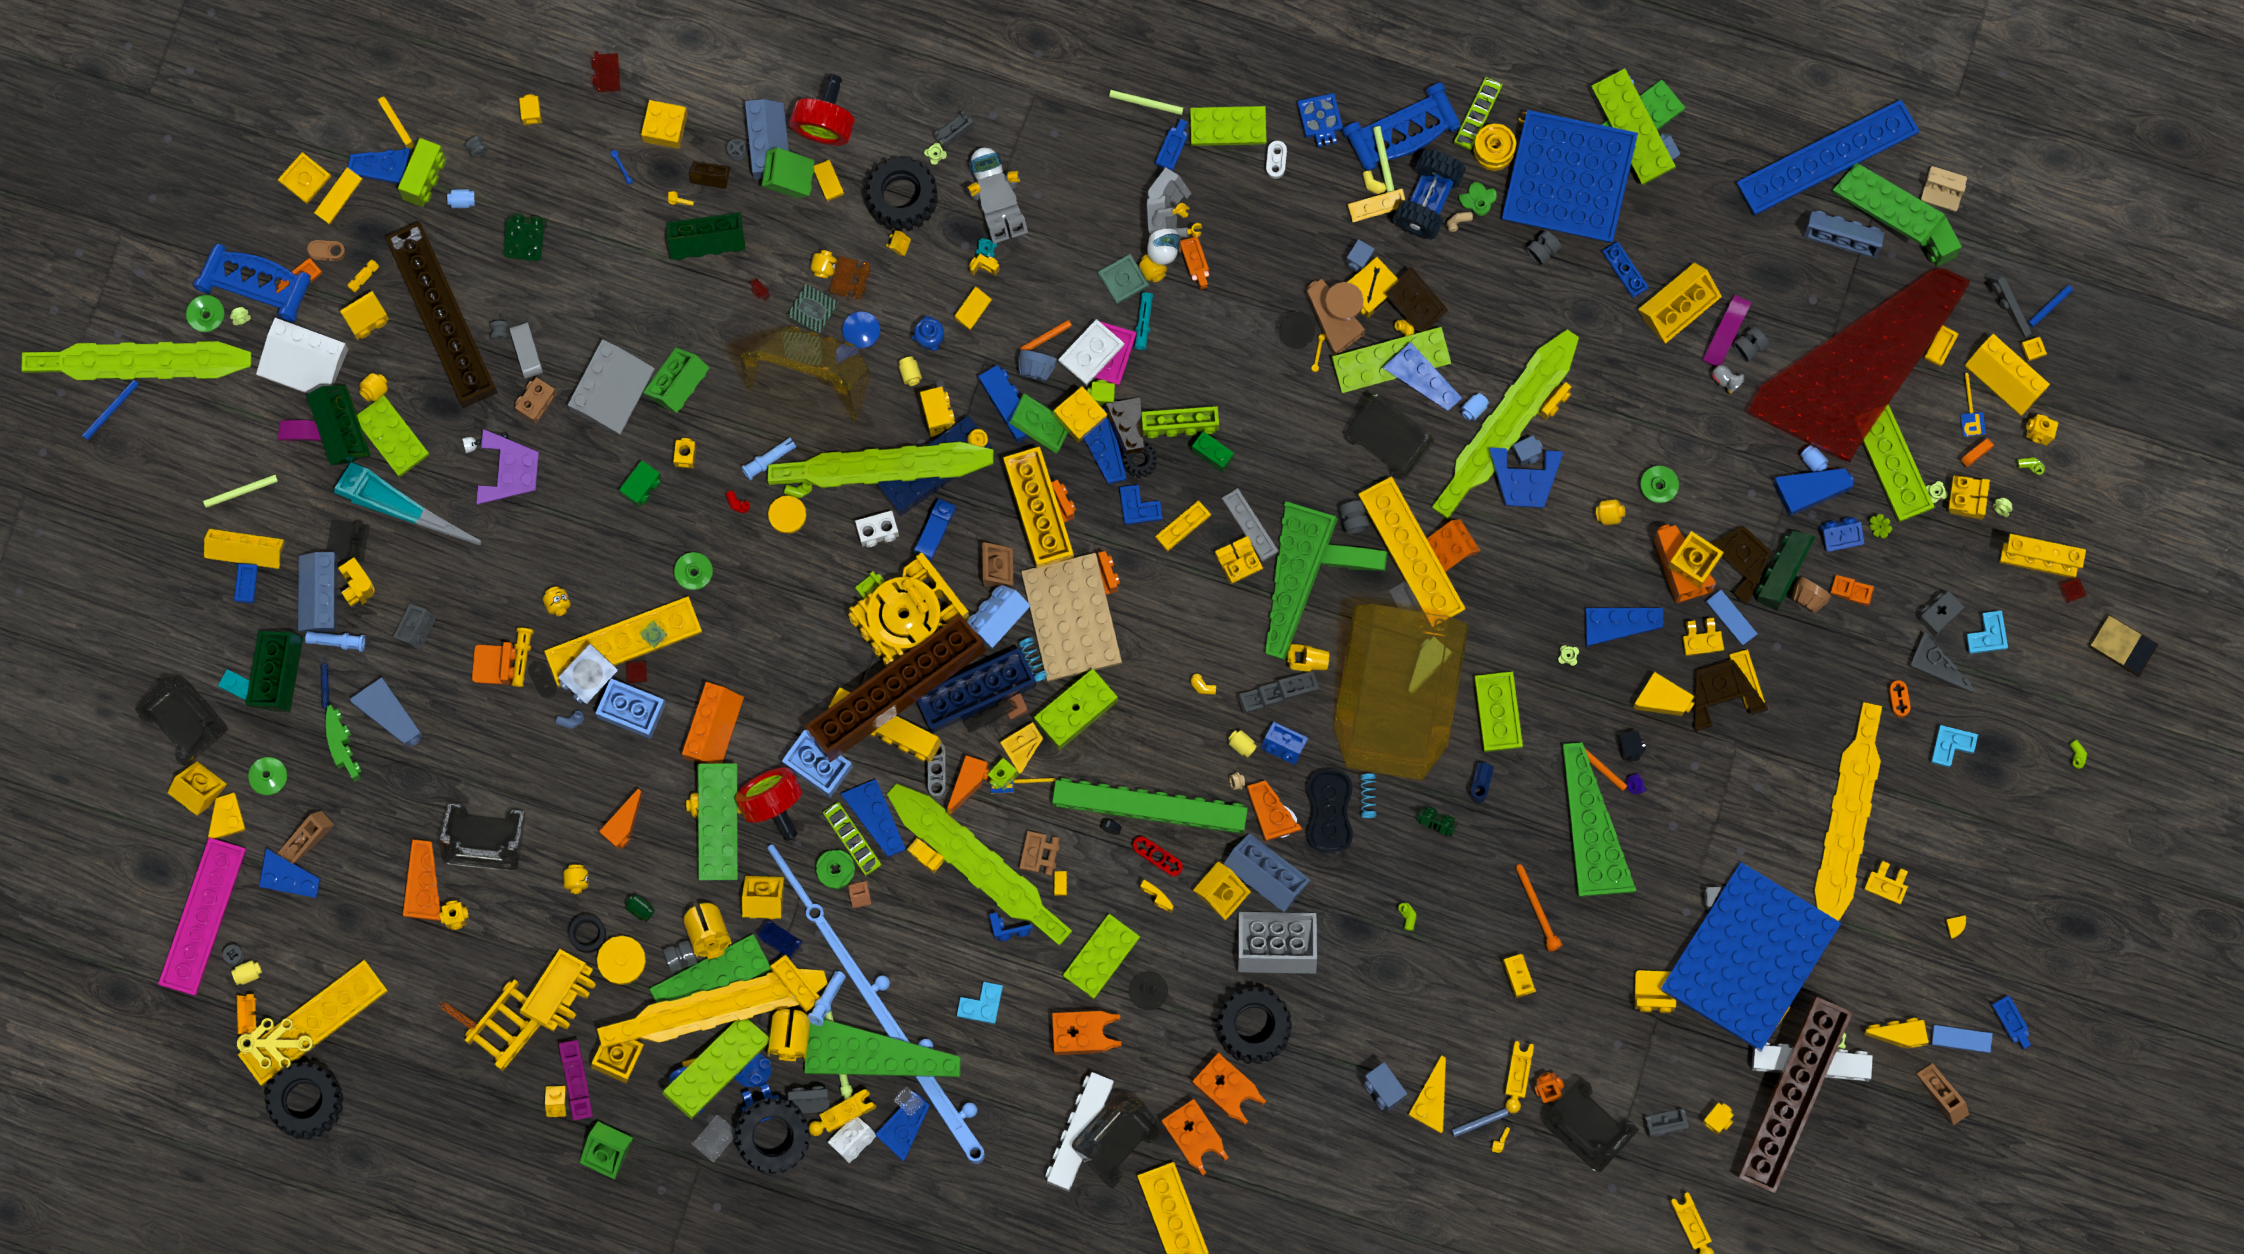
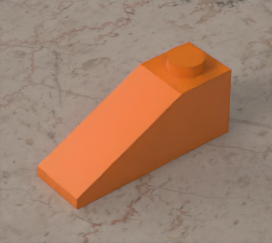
M966 755L947 808V814L951 815L982 786L983 780L987 781V774L990 772L988 762Z
M639 789L599 831L601 836L617 850L620 847L624 848L630 842L629 838L632 834L643 796Z

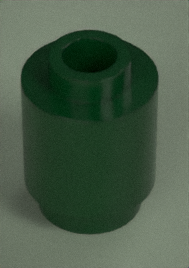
M638 894L635 896L631 895L625 903L627 906L626 910L640 921L644 920L647 922L655 912L652 904Z

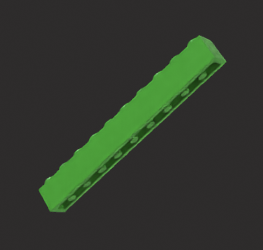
M1061 778L1060 781L1056 780L1052 802L1053 807L1244 834L1247 808L1239 803H1233L1231 806L1225 805V802L1214 800L1211 803L1205 802L1206 799L1203 798L1186 799L1187 797L1183 795L1169 797L1163 792H1156L1155 795L1148 794L1147 790L1137 789V792L1129 791L1127 787L1113 789L1110 788V785L1099 784L1098 786H1093L1090 782L1086 781L1072 783V780Z

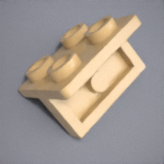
M1932 166L1921 201L1956 212L1965 191L1967 177Z

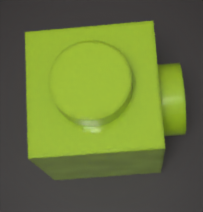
M1097 380L1092 382V388H1088V393L1099 406H1105L1106 403L1114 402L1115 384L1108 383L1105 380Z
M1002 758L987 775L991 779L989 783L995 789L1000 787L1004 791L1019 773L1009 762Z

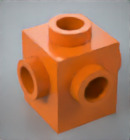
M1546 1072L1537 1078L1535 1091L1537 1096L1542 1098L1543 1103L1553 1102L1562 1097L1564 1084L1561 1077L1557 1078L1555 1072L1551 1074Z

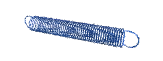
M321 662V671L322 668H325V666L327 669L326 676L323 675L322 678L321 675V695L322 687H325V685H327V693L322 695L323 708V705H325L326 703L327 706H329V677L327 681L328 666L327 664H322Z

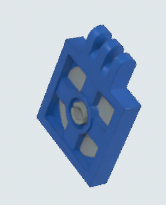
M1332 93L1298 101L1306 138L1315 136L1318 147H1322L1321 139H1324L1325 146L1329 145L1328 138L1330 137L1332 143L1337 144L1334 132L1342 131L1343 126L1335 94Z

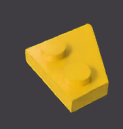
M1032 722L1001 741L1000 744L1020 774L1043 738Z
M232 793L216 798L208 838L219 839L245 831L246 828L236 794Z

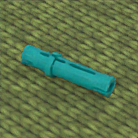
M1144 292L1141 294L1138 326L1135 328L1137 335L1134 347L1138 350H1146L1147 348L1146 344L1148 334H1150L1149 322L1154 296L1151 293Z

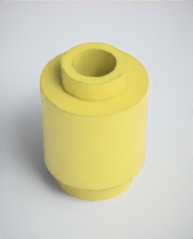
M913 357L901 359L899 361V370L904 384H909V386L919 384L922 376L917 361Z
M1235 730L1228 738L1230 740L1229 745L1241 756L1248 758L1257 748L1254 744L1255 741L1242 730L1239 732Z
M251 960L236 966L231 972L236 984L244 985L260 978L259 974L262 973L258 962L254 963Z

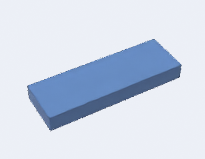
M1722 590L1706 601V604L1741 646H1744L1757 636V632Z
M1934 1025L1931 1045L1990 1053L1993 1033Z

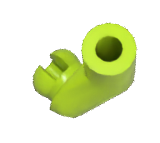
M803 482L797 487L786 485L784 494L802 498L811 492L812 484Z
M1401 903L1398 906V910L1406 919L1404 929L1413 931L1417 914L1411 905Z

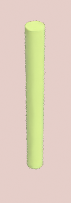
M1111 90L1109 95L1111 98L1182 115L1184 109Z
M1374 127V135L1388 193L1395 190L1381 127Z
M276 475L204 500L203 502L207 508L276 483L278 479Z

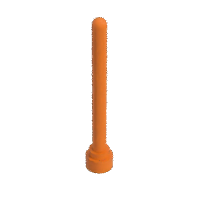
M1518 864L1516 866L1517 873L1547 937L1546 947L1549 952L1557 950L1563 944L1560 938L1554 936L1523 865Z

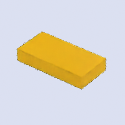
M830 160L813 166L826 201L844 195Z
M1942 325L1924 359L1941 367L1959 333Z

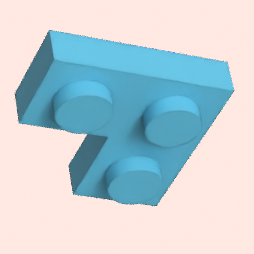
M2002 611L1983 613L1982 620L1985 632L1966 635L1969 654L2007 650L2008 644Z
M1940 725L1931 763L1950 768L1955 750L1973 754L1978 734Z
M984 982L980 1001L961 997L957 1017L995 1025L1003 986Z

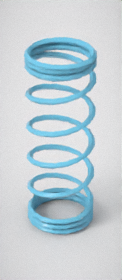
M1033 638L1020 641L1019 646L1024 647V650L1029 645L1034 644L1032 642ZM1035 649V650H1033V651H1029V652H1023V653H1028V654L1026 655V657H1027V656H1028L1029 654H1031L1032 652L1037 651V649ZM1038 656V657H1036V658H1032V659H1026V660H1031V661L1028 663V665H1029L1032 661H1034L1035 659L1040 658V656ZM1041 663V664H1039V665H1035V666H1029V667H1034V668L1031 670V672H1032L1035 668H1037L1038 666L1043 665V663ZM1046 670L1038 673H1032L1037 674L1034 676L1036 682L1045 679L1046 676H1048L1047 673H1043L1046 672Z
M1362 774V775H1361V780L1367 781V782H1364V783L1361 784V787H1362V788L1367 789V790L1362 791L1361 794H1362L1363 792H1365V791L1376 790L1375 788H1374V789H1373V788H1366V787H1363V786H1362L1363 784H1366V783L1376 782V781L1364 780V779H1375V778H1376V775H1375V774ZM1362 794L1366 798H1363L1361 802L1367 805L1363 806L1361 810H1363L1364 807L1376 805L1363 802L1364 799L1376 798V796H1367ZM1363 810L1365 812L1361 813L1363 818H1374L1377 815L1374 811Z

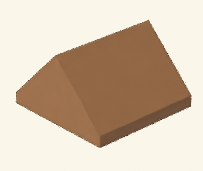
M986 542L982 543L984 587L1013 586V548Z

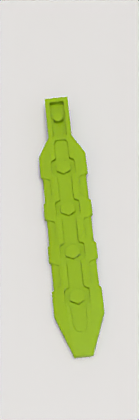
M1567 329L1537 350L1519 379L1505 393L1504 399L1493 414L1489 415L1482 424L1481 430L1470 445H1467L1456 459L1455 476L1433 505L1432 509L1449 519L1470 489L1489 480L1495 472L1492 458L1489 455V448H1506L1508 451L1521 437V432L1530 420L1538 414L1543 407L1544 401L1569 372L1579 340L1577 335Z
M218 341L173 344L172 342L107 345L77 343L61 352H22L23 373L62 372L75 380H96L101 378H120V380H134L135 378L172 379L173 377L217 379L251 367V352Z
M963 442L941 443L936 446H904L899 449H867L862 452L822 453L806 462L768 465L769 485L808 482L821 488L839 487L844 484H877L882 481H914L919 478L961 477L994 463L993 449Z
M896 784L887 793L904 826L919 839H923L944 857L948 864L951 863L976 888H980L997 903V906L1011 918L1030 921L1059 947L1072 933L1071 929L1042 905L1038 890L1023 876H1019L1003 862V859L994 851L991 852L974 837L970 830L965 826L962 827L930 796Z

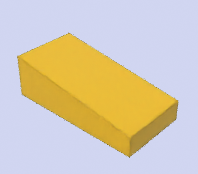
M1055 871V896H1067V871Z

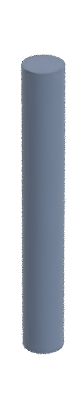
M1504 1108L1451 1131L1453 1136L1457 1137L1506 1117L1509 1114L1507 1109Z

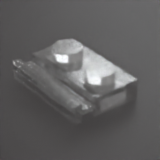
M717 1114L692 1145L714 1163L735 1138V1129Z

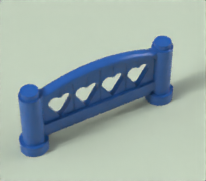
M1442 82L1426 90L1428 98L1363 129L1359 122H1355L1342 130L1345 137L1349 138L1364 169L1372 171L1377 168V162H1380L1379 153L1374 149V127H1381L1383 140L1390 146L1388 149H1385L1388 160L1409 155L1425 147L1447 129L1455 132L1461 128V123L1444 92L1446 89ZM1426 113L1437 118L1440 124L1437 126L1433 125L1431 129H1427L1425 127ZM1409 120L1422 127L1423 132L1420 134L1416 133L1414 137L1409 136ZM1392 129L1404 134L1406 140L1400 141L1397 145L1392 144Z
M215 244L212 247L199 278H196L192 285L196 290L210 294L214 286L280 308L277 313L280 318L289 322H295L298 316L296 312L311 281L309 274L300 272V274L295 275L285 267L256 255L226 252V247L221 244ZM226 262H231L232 265L238 264V269L226 276L224 264ZM247 267L249 270L253 269L256 271L252 277L243 282L242 268ZM260 273H265L266 276H273L270 282L260 288L258 279ZM280 278L283 282H290L288 287L277 293L275 285L277 279Z

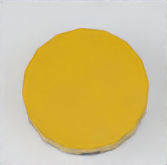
M781 496L770 505L768 511L769 521L778 532L795 533L805 524L806 509L803 503L796 497Z

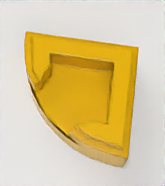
M1966 915L1946 920L1950 939L1956 938L1964 930Z

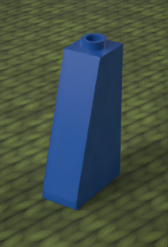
M1846 468L1781 476L1775 478L1773 482L1789 517L1852 490L1854 486V478L1851 473L1847 472Z

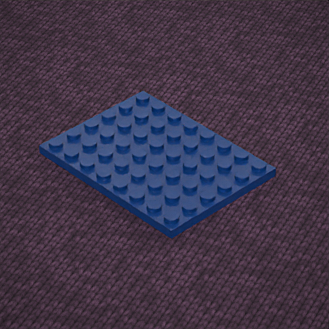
M1741 862L1660 990L1761 1052L1837 932L1841 922Z

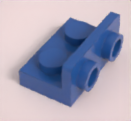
M1847 517L1837 523L1836 521L1825 522V525L1820 526L1827 552L1864 544L1862 525L1855 517Z
M1273 722L1265 736L1261 749L1296 765L1308 738Z

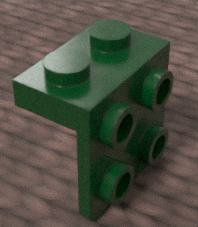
M519 213L510 215L506 220L504 256L540 261L542 258L543 235L547 228L548 220L540 216L524 217L523 214Z

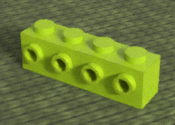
M1218 406L1142 412L1143 436H1147V438H1157L1159 435L1175 437L1181 433L1190 436L1197 434L1196 432L1203 431L1206 434H1213L1215 431H1219Z

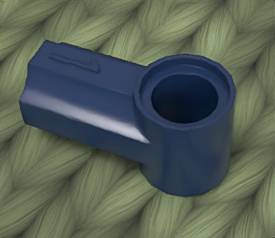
M1487 763L1477 764L1470 791V798L1473 802L1482 803L1486 800L1494 766ZM1476 789L1483 790L1484 795L1477 796L1474 793V791Z

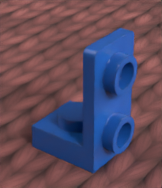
M997 913L990 914L995 940L999 939L1000 942L1010 940V936H1028L1033 931L1032 924L1001 931V929H1004L1002 917L998 918Z

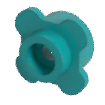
M980 239L978 242L979 249L976 250V254L993 258L995 255L994 248L997 247V243L993 244L988 239Z

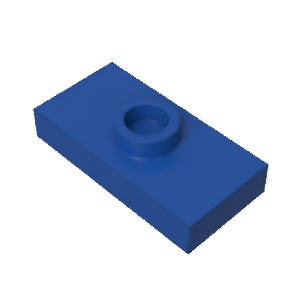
M238 564L235 602H255L258 565Z

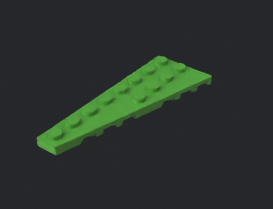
M1286 501L1284 504V518H1282L1283 528L1282 536H1280V552L1277 558L1275 592L1272 597L1273 607L1270 613V631L1268 632L1266 645L1267 655L1284 661L1338 520L1336 516Z
M1583 743L1563 744L1578 897L1635 893L1636 886L1633 883L1630 870L1619 845L1615 829L1597 785V780L1594 777Z
M823 1019L824 1023L822 1026L810 1023L805 1074L961 1077V1057L825 1019Z

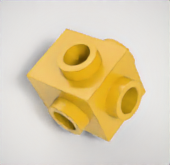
M2037 414L2026 425V430H2028L2026 438L2047 446L2055 438L2058 422L2049 419L2045 415Z
M450 901L446 903V906H442L443 912L439 913L441 923H445L448 929L457 930L467 925L466 918H469L468 910L461 902ZM456 912V915L451 917L450 913Z

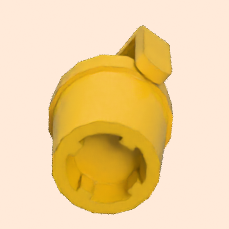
M1292 644L1288 651L1290 668L1299 671L1327 670L1329 651L1312 648V646ZM1295 652H1304L1303 664L1294 663Z

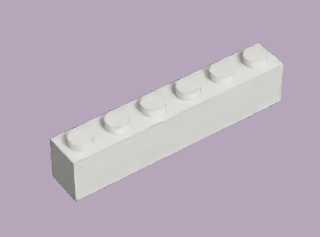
M1766 1043L1761 1052L1753 1047L1751 1071L1781 1073L1791 1051L1790 1045L1778 1044V1047ZM1837 1049L1825 1078L1869 1081L1872 1073L1873 1056L1868 1055V1052L1856 1051V1054L1848 1053V1050Z
M1093 1072L1090 1077L1086 1076L1082 1086L1085 1087L1083 1095H1078L1075 1103L1078 1106L1075 1113L1071 1112L1068 1119L1070 1127L1068 1131L1064 1130L1060 1139L1063 1142L1060 1149H1056L1053 1156L1055 1163L1053 1167L1049 1166L1045 1175L1048 1178V1184L1068 1192L1070 1191L1113 1087V1080Z

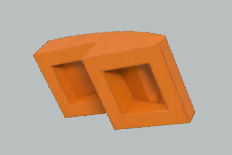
M1836 575L1831 594L1869 606L1874 586L1855 582V579Z

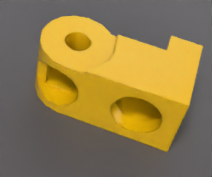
M918 838L907 849L909 854L933 874L945 861L942 855L936 853Z

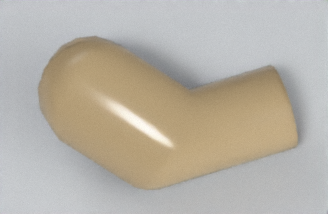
M1471 212L1456 213L1446 223L1448 231H1456L1458 229L1457 224L1460 222L1472 221L1473 215Z

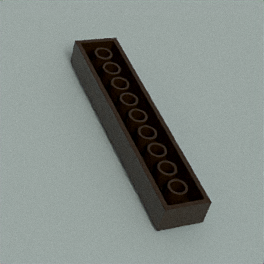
M421 222L386 236L387 242L462 407H468L497 394L495 385Z

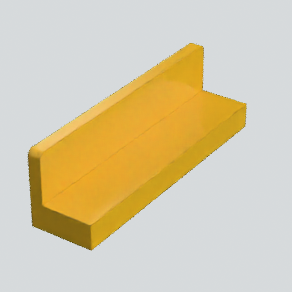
M209 529L204 538V557L278 569L280 567V554L284 547V540Z

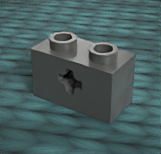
M1950 591L1945 595L1943 593L1939 594L1934 599L1936 603L1933 606L1927 605L1920 612L1922 616L1919 621L1934 637L1965 608ZM1940 610L1944 611L1943 614H1937V612Z

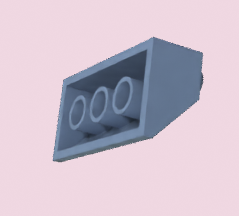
M766 99L745 101L754 179H763L767 150L778 147L789 151L784 103Z
M1812 211L1804 238L1877 258L1883 244L1885 232H1882L1877 227H1865L1856 221L1852 223L1844 221V218L1839 216H1827L1822 211Z
M314 552L299 556L298 632L337 631L338 556L335 552Z
M1250 833L1233 849L1223 864L1230 868L1247 885H1250L1261 896L1267 898L1284 912L1294 903L1311 881Z

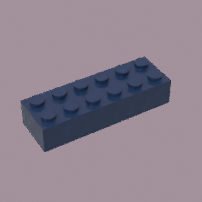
M967 416L927 446L953 442L969 444L968 435L973 430L978 429V427ZM987 442L984 448L992 449L991 444ZM955 477L919 478L914 481H882L877 483V488L898 516L901 517Z
M1018 648L942 682L916 702L932 734L1037 686L1021 648Z

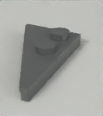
M1991 272L1986 274L1984 278L2000 300L2002 308L2008 312L2022 335L2027 337L2032 334L2005 277Z
M1924 632L1910 667L1972 694L1974 688L1968 679L1962 676L1953 662L1943 654L1939 646L1937 647L1929 638V635Z

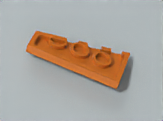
M412 839L403 917L441 921L432 842Z

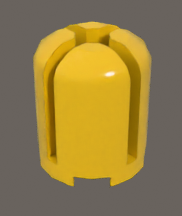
M702 903L700 907L709 930H704L695 906L690 908L685 914L684 925L694 954L697 957L699 955L713 959L724 954V949L728 947L729 943L731 945V938L719 908L714 904Z
M782 1009L774 1013L767 1056L770 1057L771 1053L778 1055V1060L796 1061V1058L804 1057V1061L806 1060L810 1020L807 1014L794 1010L789 1048L787 1047L790 1009Z

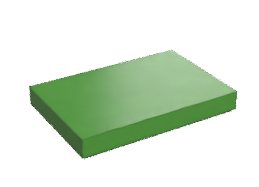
M1025 393L1021 396L1009 421L1011 425L1055 453L1060 450L1068 433L1053 416L1051 410Z

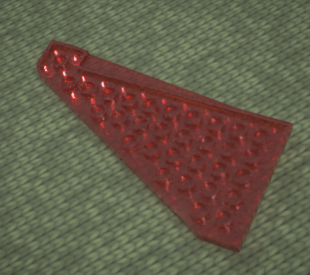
M1947 269L1931 271L1762 385L1748 410V414L1850 463L1865 437L1963 297L1970 284V280Z

